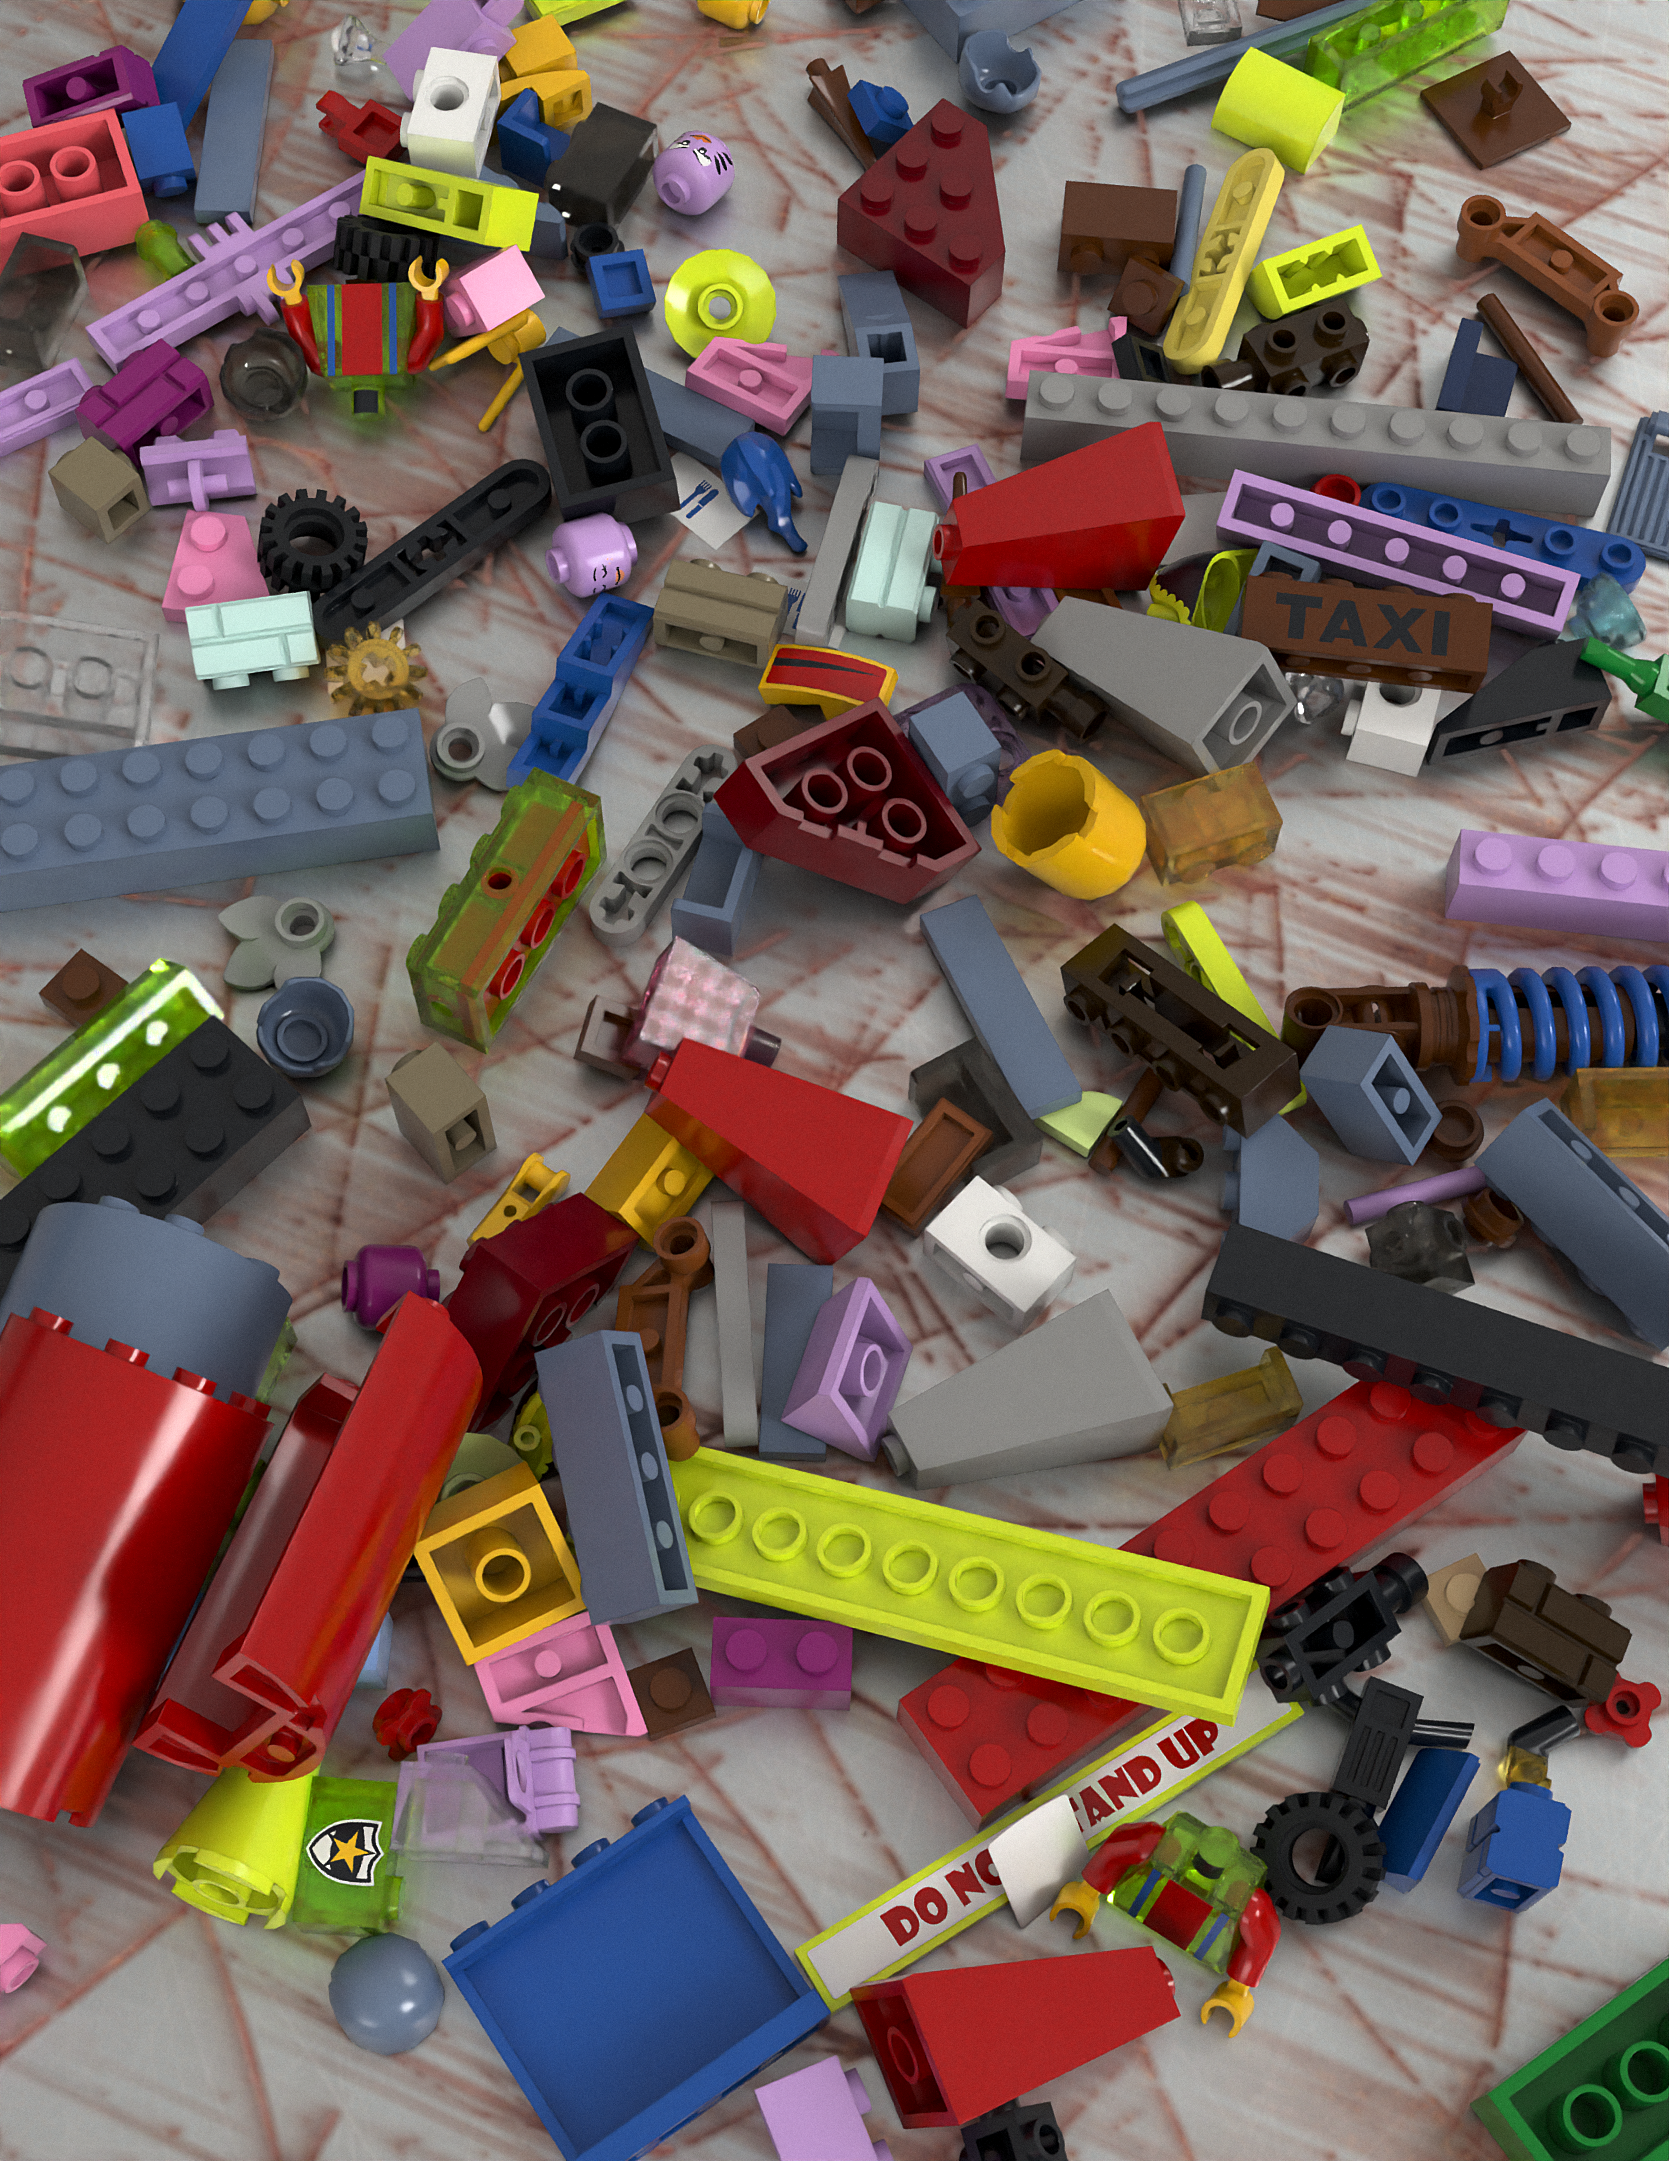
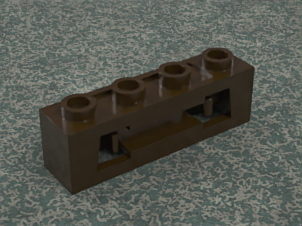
M1113 923L1060 967L1066 993L1063 998L1064 1004L1074 1019L1084 1026L1092 1024L1106 1034L1113 1046L1123 1056L1130 1059L1137 1057L1153 1069L1159 1081L1173 1092L1181 1090L1199 1104L1203 1113L1216 1125L1224 1126L1227 1124L1244 1138L1248 1139L1302 1092L1296 1051L1116 923ZM1128 958H1130L1131 960H1133L1135 963H1137L1138 965H1140L1142 968H1144V969H1146L1147 971H1149L1150 974L1148 975V974H1146L1145 972H1143L1141 969H1139L1138 967H1136L1134 964H1132V963L1128 960ZM1144 997L1154 1003L1155 1011L1147 1006L1148 1004ZM1230 1030L1239 1037H1241L1248 1044L1253 1046L1255 1050H1251L1244 1043H1242L1240 1040L1231 1035ZM1203 1049L1213 1056L1215 1063L1204 1056Z

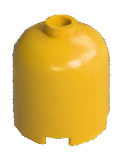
M1052 749L1034 755L1012 772L1009 779L1015 785L1007 794L1003 806L1000 807L996 804L991 812V835L1002 854L1063 895L1074 899L1093 900L1112 894L1129 882L1140 867L1146 850V823L1136 804L1086 759L1080 756L1066 755L1059 749Z

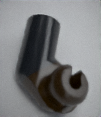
M1130 1114L1118 1119L1108 1130V1136L1138 1173L1146 1178L1184 1177L1191 1172L1197 1171L1204 1161L1203 1148L1195 1139L1180 1136L1150 1137L1136 1118Z

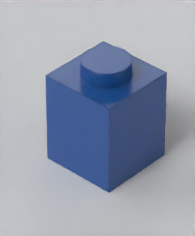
M177 102L121 113L143 194L154 192L156 197H171L187 191V184L197 182Z

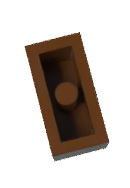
M1066 181L1057 271L1077 272L1084 275L1122 276L1129 258L1139 255L1169 272L1174 247L1178 190Z

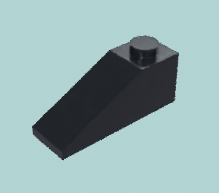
M1586 638L1567 642L1562 639H1554L1529 650L1476 692V694L1438 722L1425 753L1428 765L1598 729L1612 700V695L1602 670L1579 658Z

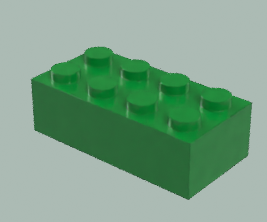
M1669 1954L1470 2103V2106L1510 2161L1669 2160Z

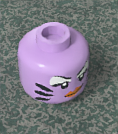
M698 130L683 133L657 156L652 169L654 185L662 201L676 212L688 216L701 215L731 189L735 178L734 164L728 147L716 136Z

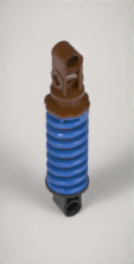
M1466 965L1453 966L1451 973L1448 975L1446 987L1441 988L1430 987L1429 989L1425 982H1411L1407 987H1385L1380 985H1367L1359 988L1302 987L1293 991L1286 999L1280 1040L1297 1052L1299 1071L1327 1026L1333 1025L1391 1034L1414 1071H1427L1430 1065L1447 1066L1456 1086H1469V1083L1492 1082V1065L1487 1063H1495L1498 1077L1505 1082H1513L1518 1078L1522 1063L1529 1064V1070L1534 1079L1547 1081L1554 1073L1556 1062H1562L1566 1077L1573 1081L1582 1080L1589 1070L1590 1061H1595L1597 1071L1602 1078L1614 1080L1620 1075L1624 1060L1628 1059L1634 1076L1640 1079H1649L1657 1068L1659 1050H1661L1663 1067L1667 1075H1669V967L1667 965H1651L1641 973L1633 966L1621 965L1607 974L1598 966H1585L1575 975L1565 967H1551L1541 977L1531 968H1516L1506 978L1497 969H1468ZM1373 1003L1377 1004L1378 1009L1375 1010L1374 1013L1372 1008Z

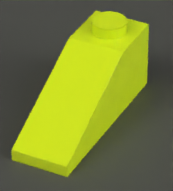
M368 156L359 213L487 246L505 248L517 244L519 250L529 252L539 194L501 184Z

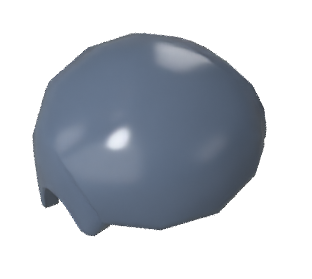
M996 29L980 30L966 38L960 58L958 76L964 96L974 105L990 112L1007 114L1018 112L1037 97L1042 71L1036 61L1033 60L1031 48L1028 47L1022 52L1014 50L1010 46L1008 33L1004 30Z
M294 977L284 981L281 988L262 1005L257 1018L256 1037L258 1047L271 1067L291 1078L319 1077L332 1071L347 1056L354 1039V1009L341 988L322 977Z
M392 1932L361 1938L342 1953L331 1971L332 1981L328 1985L330 2004L338 2023L348 2038L360 2048L386 2056L413 2049L436 2028L445 2000L443 1984L437 1968L427 1952L421 1948L417 1941Z

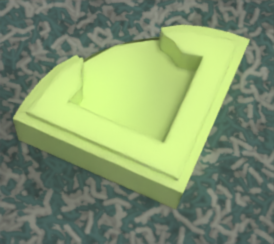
M1082 1091L1081 1102L1035 1119L1034 1126L1088 1158L1121 1110L1123 1101L1100 1092Z

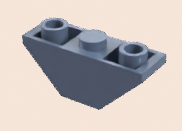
M1278 1113L1248 1139L1225 1124L1222 1129V1149L1233 1151V1171L1223 1172L1221 1209L1232 1210V1222L1303 1244L1309 1239L1319 1215V1153ZM1222 1231L1220 1250L1228 1231Z

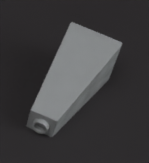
M1065 596L1054 611L1043 617L1036 629L1035 635L1030 640L1035 646L1047 651L1050 658L1069 673V680L1083 693L1092 691L1110 706L1109 714L1223 796L1298 703L1268 647L1260 642L1070 596Z
M1106 1289L888 1412L887 1437L881 1439V1445L894 1473L897 1476L907 1473L915 1491L1148 1453L1159 1448L1174 1404L1109 1289Z

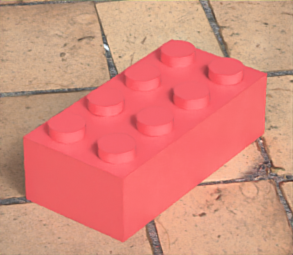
M114 108L0 137V278L154 237L143 194Z

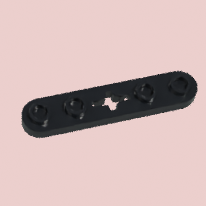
M528 459L512 460L502 465L322 595L312 607L314 630L318 644L327 651L339 654L353 652L361 648L541 516L550 507L552 501L550 474L545 467L536 461ZM429 549L437 553L443 550L444 559L437 561L429 557L423 560L422 551Z

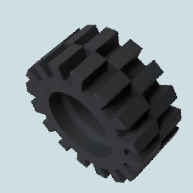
M353 215L340 216L337 220L332 266H334V269L342 271L343 274L349 276L358 275V279L366 281L373 279L377 280L376 283L387 284V282L396 283L397 286H406V283L412 285L408 276L409 267L421 255L423 274L427 278L434 280L440 235L439 233L380 218H371L368 215H358V217Z
M306 488L296 490L295 501L290 498L288 493H285L278 497L277 506L270 503L266 508L265 517H262L260 524L257 562H261L260 572L264 579L272 576L271 587L277 592L285 585L289 587L288 593L310 591L311 601L315 603L319 599L320 593L328 592L364 566L368 538H366L368 528L365 521L359 522L360 512L355 506L345 511L346 499L337 495L333 502L326 501L327 491L317 489L316 498H308ZM305 536L316 537L331 544L335 551L321 556L308 555L295 549L290 544V541Z
M1332 1792L1295 1793L1285 1797L1284 1802L1273 1804L1265 1812L1268 1817L1264 1823H1257L1252 1834L1258 1837L1256 1847H1250L1249 1860H1255L1257 1872L1252 1873L1255 1884L1262 1885L1270 1895L1273 1905L1283 1910V1916L1293 1921H1306L1305 1924L1311 1925L1335 1923L1354 1917L1362 1912V1908L1367 1903L1373 1902L1379 1891L1376 1888L1379 1881L1385 1880L1387 1867H1382L1383 1855H1387L1386 1844L1379 1840L1376 1831L1381 1829L1374 1818L1369 1819L1363 1813L1365 1808L1357 1802L1348 1801L1343 1798V1795ZM1314 1828L1324 1829L1332 1833L1340 1841L1345 1854V1864L1341 1875L1333 1883L1323 1887L1314 1886L1304 1881L1295 1870L1292 1859L1293 1848L1297 1839L1304 1832Z

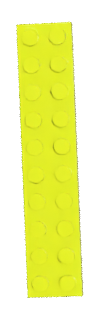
M702 1446L699 1447L694 1456L685 1461L675 1462L667 1459L695 1587L1234 1728L1270 1603V1587ZM568 1532L565 1541L571 1554L576 1555L574 1541Z

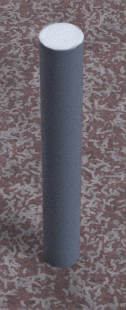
M1192 164L1185 170L1169 273L1185 281L1179 297L1187 295L1190 290L1207 171L1198 164Z

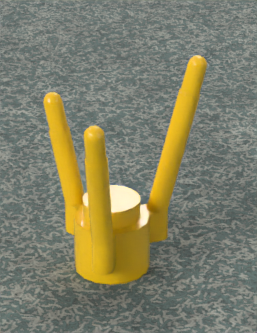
M526 308L492 330L479 333L445 351L440 356L432 359L428 368L431 371H436L447 364H454L485 346L488 347L490 353L500 363L509 364L514 362L517 364V367L478 424V428L481 431H487L524 379L518 353L538 349L546 341V331L539 317L532 310Z

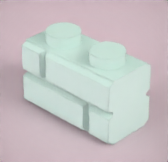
M877 501L871 504L846 600L845 627L850 632L871 636L882 634L886 639L911 643L913 640L915 641L919 621L931 622L937 588L928 586L931 572L943 573L942 563L934 558L932 550L933 532L936 525L940 524V517H938L937 513L909 508L906 511L903 510L902 506Z
M310 591L185 607L197 680L212 678L214 690L250 685L248 673L272 670L274 682L310 677L308 665L321 663L319 644L314 630Z

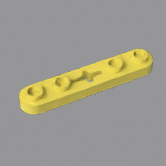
M1257 148L1245 153L1231 165L1225 176L1194 259L1189 293L1180 297L1163 343L1165 357L1174 370L1182 375L1201 373L1205 365L1217 361L1224 346L1284 181L1285 171L1274 152L1268 148Z

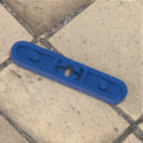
M1376 483L1370 485L1361 494L1359 507L1581 574L1576 588L1579 591L1614 598L1629 595L1636 589L1646 568V559L1641 548L1633 541L1621 536L1395 483ZM1494 532L1505 534L1504 539L1506 543L1504 548L1493 545L1494 540L1492 536Z

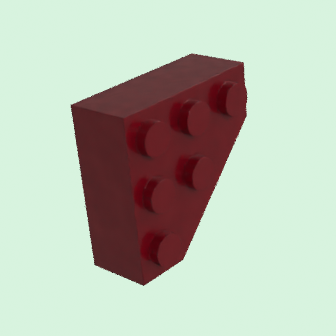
M942 98L838 198L837 244L878 271L893 270L897 284L966 330L1001 296L1006 250L987 126Z
M879 696L744 760L713 794V798L746 848L903 905L948 882L982 850Z
M581 1192L557 1204L553 1202L546 1204L536 1215L524 1221L520 1219L514 1220L504 1231L489 1239L486 1237L477 1239L466 1251L460 1262L459 1269L464 1274L456 1290L452 1291L441 1302L449 1312V1320L471 1345L483 1375V1392L466 1431L467 1433L486 1434L500 1424L514 1407L513 1401L509 1398L513 1397L525 1386L534 1372L539 1375L534 1353L570 1341L573 1334L566 1327L576 1324L592 1304L598 1307L614 1289L641 1238V1235Z

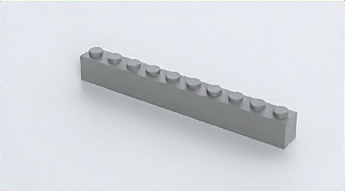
M1030 370L1020 459L1048 462L1152 421L1161 422L1175 475L1231 480L1234 470L1238 469L1293 487L1311 488L1316 482L1327 475L1342 474L1352 478L1358 484L1361 493L1370 485L1387 482L1493 507L1594 517L1611 476V428Z

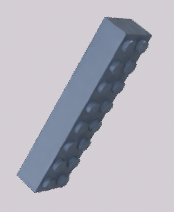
M419 708L0 766V913L441 850L427 747Z

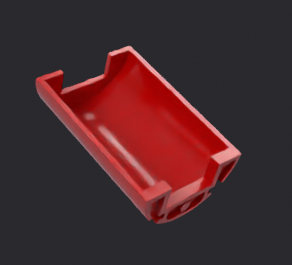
M408 1290L379 1319L375 1329L383 1333L384 1337L360 1388L348 1380L335 1378L324 1372L298 1398L131 1745L164 1761L218 1778L223 1767L227 1769L231 1766L244 1768L249 1771L247 1777L252 1783H275L295 1780L311 1773L320 1765L483 1392V1375L477 1356L462 1333L449 1320V1312L442 1304L429 1298L420 1297Z
M33 1306L28 1319L11 1312L0 1335V1807L53 1823L59 1811L63 1810L72 1814L68 1823L76 1827L86 1828L93 1827L97 1823L131 1747V1742L144 1718L275 1424L266 1420L272 1408L269 1405L236 1391H232L227 1403L212 1397L218 1383L178 1366L171 1380L144 1369L150 1357L149 1354L112 1338L108 1339L103 1351L68 1337L74 1325L73 1322Z

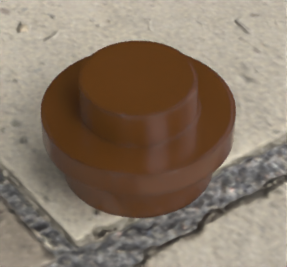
M1459 1100L1435 1103L1443 1117L1426 1143L1425 1150L1436 1159L1444 1162L1456 1163L1471 1158L1478 1151L1484 1138V1127L1478 1113L1472 1106Z
M1485 1187L1479 1194L1470 1193L1462 1201L1461 1206L1465 1214L1463 1224L1469 1234L1479 1243L1488 1247L1495 1244L1502 1248H1508L1517 1240V1230L1523 1225L1524 1219L1513 1202L1500 1198L1491 1187Z

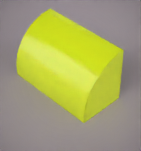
M1251 46L1235 67L1223 89L1212 118L1211 127L1253 149L1268 148L1274 152L1279 162L1305 174L1337 133L1346 94Z
M1359 224L1260 262L1250 272L1244 290L1252 304L1263 316L1275 320L1379 280L1382 274L1363 226Z

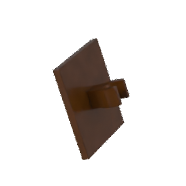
M1510 50L1430 86L1420 93V98L1480 170L1569 130L1572 124Z

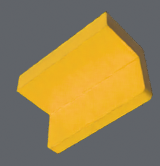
M644 1112L584 1192V1195L641 1235L637 1245L643 1251L656 1253L653 1247V1238L657 1229L671 1218L685 1216L715 1174L683 1147L674 1136H671Z

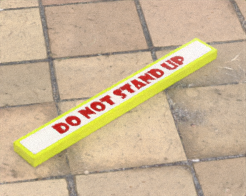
M1255 1660L1252 1662L1234 1728L1176 1712L1170 1713L794 1949V1955L812 1986L830 2010L832 2017L854 2003L849 1991L850 1988L860 1983L895 1977L1010 1903L988 1851V1845L1027 1814L1054 1798L1066 1794L1090 1853L1101 1846L1116 1827L1124 1823H1136L1301 1719L1305 1712L1298 1702L1277 1704L1271 1689L1262 1679L1260 1667Z

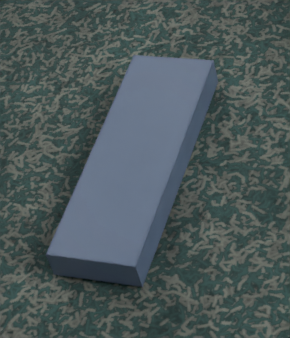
M768 1263L759 1459L826 1461L825 1442L780 1420L820 1306L832 1297L833 1266Z

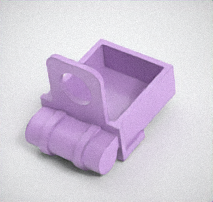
M523 1725L519 1726V1730L417 1745L423 1845L434 1852L501 1841L504 1846L546 1840L545 1833H565L579 1828L577 1809L581 1807L580 1795L576 1793L573 1765L577 1759L576 1749L572 1748L570 1728L550 1727L531 1730L528 1726Z

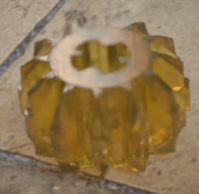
M370 621L366 632L367 641L363 639L358 630L354 627H349L344 632V638L350 649L338 644L330 646L327 653L328 656L342 666L325 668L323 679L328 682L344 684L336 688L331 693L329 699L333 704H339L350 697L354 703L350 707L347 717L360 716L364 707L370 708V714L384 712V706L389 711L404 710L406 706L402 699L416 704L422 699L423 692L410 682L426 679L428 669L421 665H408V662L414 660L420 654L421 647L419 644L414 643L401 650L397 646L404 632L400 627H394L388 639L384 640L381 639L379 622ZM369 661L374 668L384 665L389 672L383 682L388 685L382 687L377 680H371L366 683L362 678L367 668V665L364 663Z

